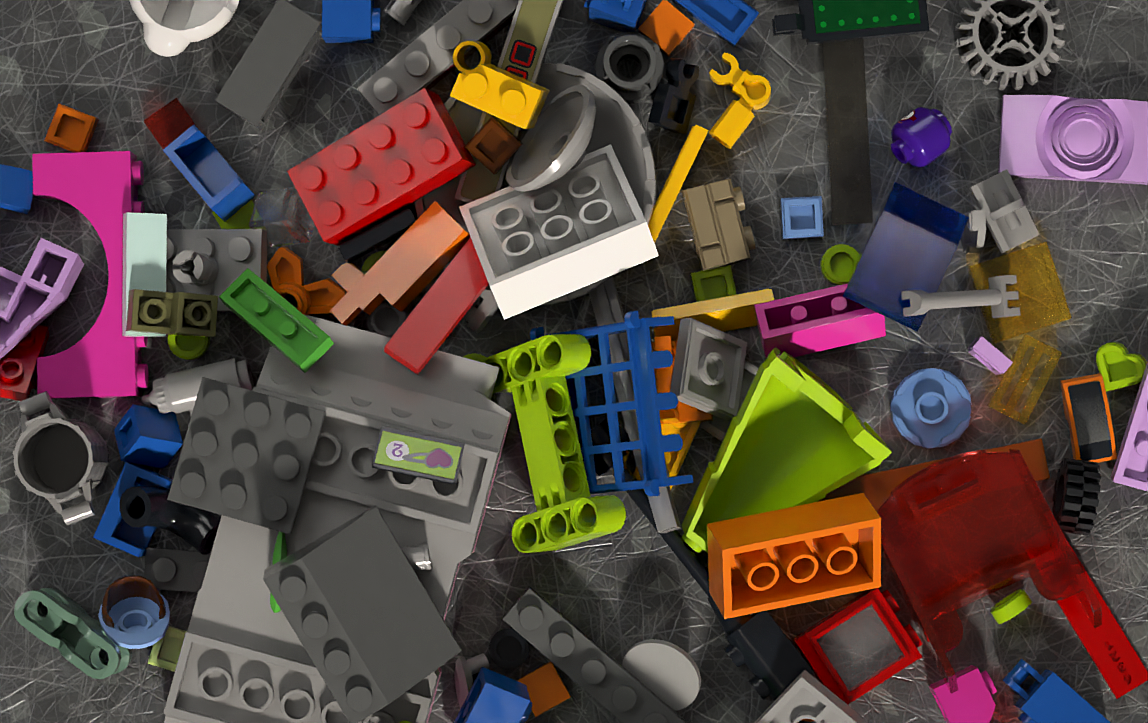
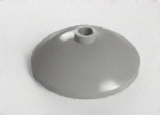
M575 85L567 88L545 105L534 128L525 129L519 139L523 145L510 158L507 165L506 180L512 188L519 192L539 189L558 180L570 169H575L582 162L586 155L585 149L592 136L596 116L595 96L591 90L584 85Z

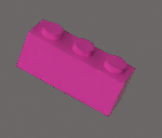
M874 277L754 305L765 358L774 348H778L781 351L779 356L785 351L791 356L797 357L886 336L884 309Z

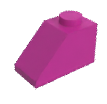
M970 665L928 686L946 723H990L996 706L991 695L997 691L986 670L980 673L977 667Z

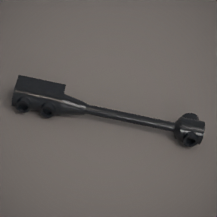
M606 419L591 430L593 446L611 444L609 426ZM619 423L621 443L630 442L628 433ZM579 439L580 448H581V447H582V439ZM630 450L622 451L625 482L637 480L626 466ZM612 452L594 454L596 474L598 476H614ZM644 489L626 490L657 531L648 495H646ZM677 530L659 533L707 594V599L725 633V639L729 642L723 648L738 668L745 663L751 670L754 677L749 682L763 700L771 696L775 701L804 670L811 675L815 674L767 611L724 619L709 593V571L683 540Z

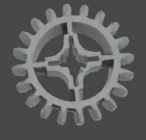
M969 0L973 9L964 7L959 13L969 23L961 22L955 26V31L967 35V37L957 39L955 42L956 48L968 47L969 50L960 57L961 63H967L973 59L976 64L970 69L969 73L975 76L981 69L985 71L986 74L982 80L984 85H989L994 76L998 77L997 87L999 90L1006 88L1009 78H1011L1012 86L1015 90H1020L1023 87V76L1030 85L1036 84L1038 82L1037 72L1044 76L1051 72V68L1046 61L1057 63L1061 58L1058 52L1051 49L1062 48L1065 45L1063 38L1054 36L1055 33L1065 29V24L1062 22H1052V19L1060 13V9L1056 7L1047 11L1044 6L1050 0ZM1007 4L1021 7L1026 11L1019 17L1011 18L1004 15L1001 11L996 13L992 8ZM982 17L988 22L986 27L990 30L993 37L992 44L986 51L983 50L979 40V24ZM1034 19L1041 33V44L1038 53L1032 48L1034 44L1029 39L1027 33L1028 27ZM1020 22L1023 23L1022 27L1017 31L1018 35L1008 43L1006 42L1001 48H997V45L1003 40L1002 36L1006 33L1001 31V29L1008 31L1011 28L1014 29ZM1008 52L1014 54L1019 59L1023 57L1028 64L1014 67L1005 66L995 62L994 59L1000 54Z

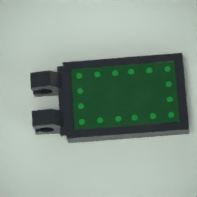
M798 0L799 14L775 15L774 19L771 20L773 36L801 34L802 39H806L807 45L923 34L930 31L926 0Z

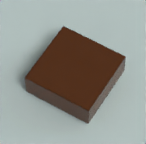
M492 116L464 147L495 175L520 149L523 143Z

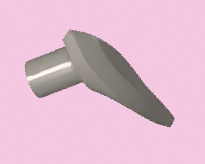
M484 653L468 660L464 656H459L456 661L454 681L460 709L473 686L472 675L479 673L482 667L489 668V662Z

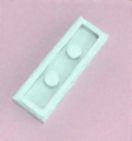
M130 212L123 214L122 336L166 337V334L126 331L129 290L139 289L166 292L167 214Z

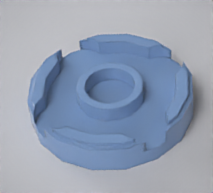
M927 368L916 370L900 381L893 391L890 412L892 423L900 436L912 445L929 449L947 446L960 438L969 426L972 404L970 394L959 378L946 370Z

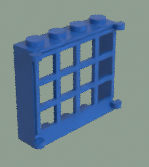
M631 311L625 314V322L553 333L580 334L586 339L598 337L601 365L587 367L579 372L565 376L578 439H582L581 453L584 456L590 494L644 489L646 495L651 497L660 496L659 487L693 483L692 475L667 477L664 452L681 450L683 440L679 434L662 435L659 410L676 408L678 398L673 392L657 393L654 369L670 367L673 363V356L668 350L652 351L650 328L675 325L674 316L639 319L638 311ZM536 327L530 331L531 340L544 336L543 327ZM627 332L630 361L612 364L608 335ZM631 370L635 401L616 403L613 372ZM603 374L606 405L588 407L584 376ZM636 409L639 440L621 443L617 412ZM607 413L611 444L593 446L589 415ZM640 449L644 480L625 482L622 451ZM612 452L615 483L597 485L594 454Z

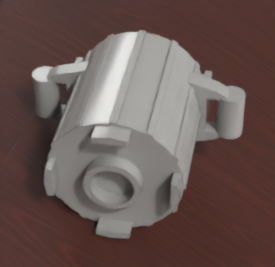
M47 391L20 401L22 433L16 443L15 450H13L15 475L18 476L26 490L45 497L56 512L62 515L67 526L95 515L92 505L93 489L100 485L107 466H109L107 443L96 431L95 427L80 422L77 419L66 418L60 408L51 401ZM50 408L51 413H46L29 420L28 416ZM80 496L85 497L86 501L64 509L62 503Z

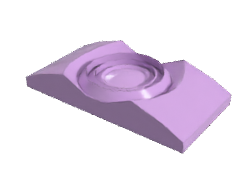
M1003 95L998 173L1007 169L1011 177L1148 185V102L1127 99H1083L1057 95Z

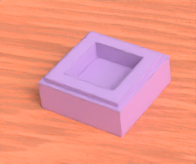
M982 336L975 338L967 348V352L995 375L1004 374L1013 363Z

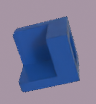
M133 404L114 429L120 458L124 462L164 468L183 445L177 417L174 412L160 413L159 409Z

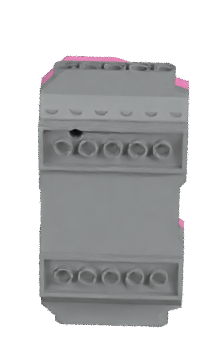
M305 315L329 335L334 344L306 373L300 370L274 346L270 347L257 385L252 390L326 411L292 534L285 533L287 556L376 505L400 547L427 542L431 569L415 572L445 620L460 562L470 556L476 547L511 418V413L491 401L499 367L437 350L417 375L384 352V347L391 337ZM385 426L465 443L457 484L453 485L372 468L381 427ZM221 515L202 588L197 594L188 631L185 633L163 713L165 714L164 723H349L282 610L274 613L271 608L270 590L263 578L264 570L272 566L274 547L278 532L280 531ZM439 667L389 705L358 723H399L403 720L410 721L411 723H428L442 671Z

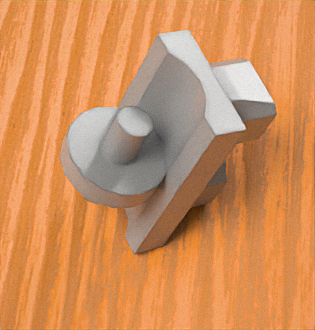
M1007 169L969 188L979 210L985 209L986 224L1001 254L1040 235Z

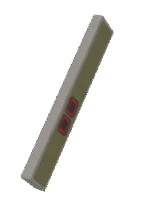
M563 0L518 1L497 67L535 84L537 83ZM482 112L476 133L493 115ZM494 116L516 138L519 137L521 127ZM471 154L476 165L462 173L455 198L470 203L501 190L509 161L494 175Z

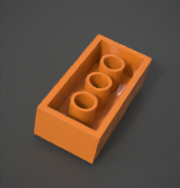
M864 493L707 524L709 593L724 619L881 587V517Z

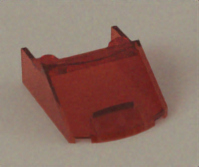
M986 449L976 450L933 463L899 484L890 492V497L877 510L881 517V548L914 623L919 629L951 694L958 691L956 674L946 653L959 646L964 634L963 625L956 610L1030 576L1036 590L1042 597L1048 600H1063L1076 594L1093 628L1102 625L1101 604L1019 450L1009 449L1010 452L987 453Z

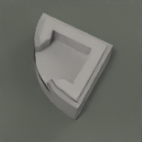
M985 209L969 211L961 214L959 217L963 253L965 255L978 254L984 247L986 236Z

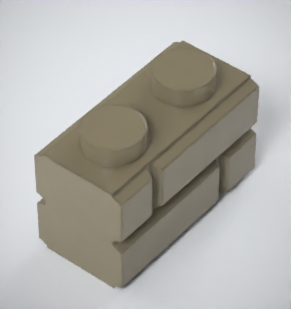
M725 179L683 190L682 196L701 271L749 260L751 258L749 250L756 249L750 225L742 226L739 211L746 210L740 186L733 188L731 179Z

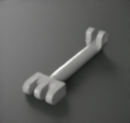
M1017 275L989 277V289L933 293L923 290L902 291L901 299L910 300V307L903 308V317L923 315L930 309L991 306L992 318L1021 316L1020 307H1008V301L1019 299L1018 291L1007 292L1006 286L1017 283Z

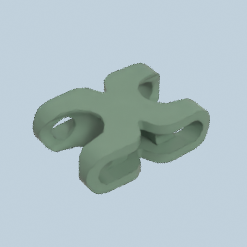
M52 587L31 590L23 593L17 599L14 615L19 624L44 643L57 648L66 660L89 677L104 679L125 670L129 666L132 658V649L117 646L102 630L99 620L90 617L86 610L60 590ZM41 602L47 607L48 612L46 616L41 613ZM101 649L108 653V663L100 657Z

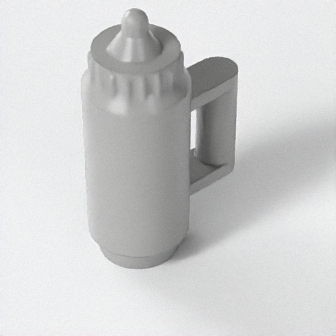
M236 358L169 373L164 378L156 379L153 381V390L149 394L144 395L141 401L145 405H156L160 413L190 411V415H192L202 377L248 390H253L254 382L247 359L238 361Z

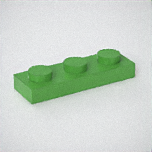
M249 268L219 296L224 305L304 373L334 344L329 335Z

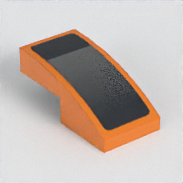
M1101 373L1061 380L1065 419L1069 423L1073 459L1097 463L1117 459L1111 414Z

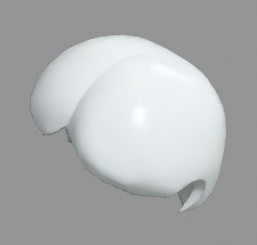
M129 0L132 10L143 23L144 40L148 48L154 53L165 57L178 55L185 50L190 42L207 39L219 32L230 22L239 3V0Z

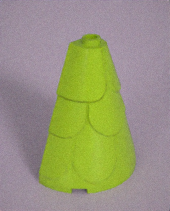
M774 348L768 354L766 360L759 366L737 415L731 420L715 460L709 462L681 524L684 531L682 535L683 540L698 553L702 550L708 553V523L817 502L825 498L829 492L879 466L892 453L876 431L867 422L862 423L858 415L852 410L853 407L836 391L784 351L779 356L781 351L778 348Z

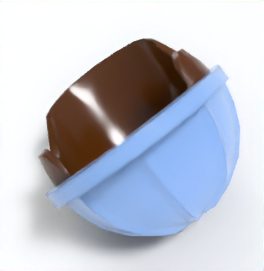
M133 575L119 578L109 585L100 606L98 619L106 636L117 646L139 649L154 645L165 636L169 627L170 611L167 600L158 592L151 580Z

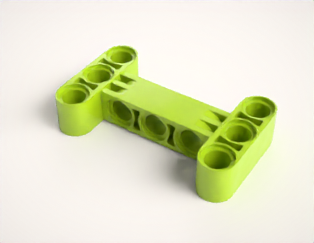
M580 334L544 335L483 360V363L499 367L493 393L512 392L537 512L518 518L513 524L511 531L514 546L522 553L553 551L614 533L620 530L625 522V507L618 497L614 495L591 497L565 378V376L583 370L590 362L591 347L588 340Z

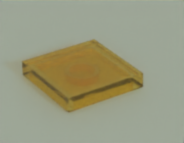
M1047 242L967 267L975 290L989 289V277L1017 275V283L1006 286L1007 292L1018 291L1019 299L1008 301V307H1020L1021 316L992 318L991 306H980L993 344L1072 318Z

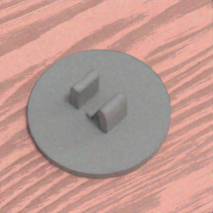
M658 639L644 640L633 645L623 659L622 666L674 711L689 706L700 691L701 676L696 663L687 652L673 643Z

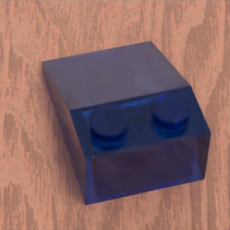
M895 182L878 211L843 296L918 332L927 312L923 315L903 317V308L910 307V300H902L901 292L908 290H923L928 293L937 292L957 249L969 217Z

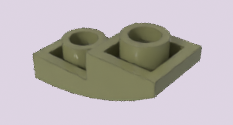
M139 289L129 290L126 331L215 337L218 296L185 292L169 293Z

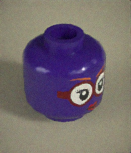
M916 108L893 125L891 130L892 153L903 164L908 162L915 167H924L948 150L951 142V125L947 118L937 109Z

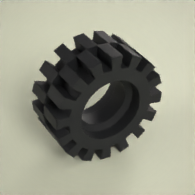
M1063 458V461H1061L1060 469H1058L1057 473L1058 479L1055 481L1054 486L1055 494H1053V530L1086 536L1090 534V530L1094 526L1093 520L1096 519L1097 515L1096 507L1099 504L1098 494L1101 487L1099 485L1101 480V473H1099L1100 465L1097 462Z

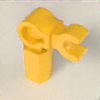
M724 52L722 60L731 67L730 72L726 75H720L712 69L709 72V76L717 85H730L732 87L731 92L740 99L738 101L733 100L711 128L709 134L723 146L731 149L755 117L752 113L753 110L764 108L769 103L771 86L765 77L755 75L749 70L742 71L739 69L736 58Z

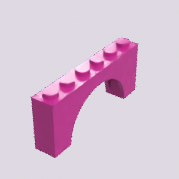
M131 151L32 154L33 195L43 199L60 200L78 209L97 231L108 263L107 295L99 317L89 332L72 347L55 355L37 358V394L47 391L51 399L142 397V388H148L149 371L147 363L142 364L141 347H147L148 337L122 336L123 214L126 212L145 213L143 201H138L137 185H143L144 183L143 162L137 161V155Z

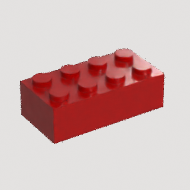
M423 88L289 169L287 172L323 241L339 246L474 167L476 163L470 152L464 147L465 143L440 96Z

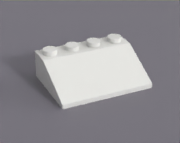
M611 144L586 154L582 162L575 169H570L558 180L539 189L519 192L509 186L459 207L504 320L659 256L648 224Z

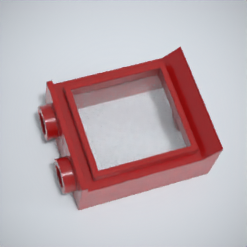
M878 588L865 591L792 638L809 662L819 681L847 705L922 658L917 649L923 645L919 636L910 624L903 627L895 613L900 611V608L890 592L885 590L881 593Z

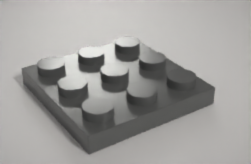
M202 377L167 500L292 534L326 411Z

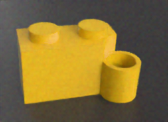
M465 41L459 44L454 50L453 62L462 73H459L450 96L523 129L534 128L550 90L490 64L492 58L491 51L483 42ZM470 46H475L481 54L480 64L474 69L469 68L464 62V52Z

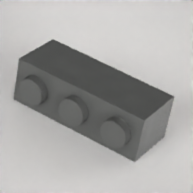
M277 0L275 5L269 3L265 7L258 20V24L261 27L253 39L248 37L243 42L236 55V58L240 59L232 74L228 71L225 72L215 88V92L218 93L215 101L220 106L259 130L263 129L322 34V23L286 0Z

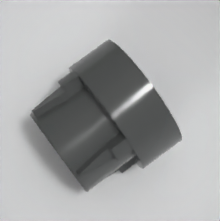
M623 32L611 35L597 53L595 77L609 85L628 104L639 103L655 93L658 83H661L664 61L660 48L643 34ZM625 58L635 59L640 64L641 71L634 78H625L617 69L619 62Z

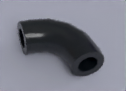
M134 486L126 489L122 494L120 513L126 524L131 527L150 526L167 530L184 539L202 555L211 553L221 519L220 515L167 500L170 489L164 487Z

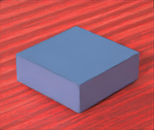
M822 196L780 199L782 240L824 237Z

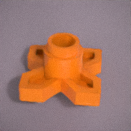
M285 246L278 248L267 264L273 289L285 299L288 294L294 296L298 304L296 309L304 315L331 313L330 310L347 293L344 288L330 278L304 285L303 259Z

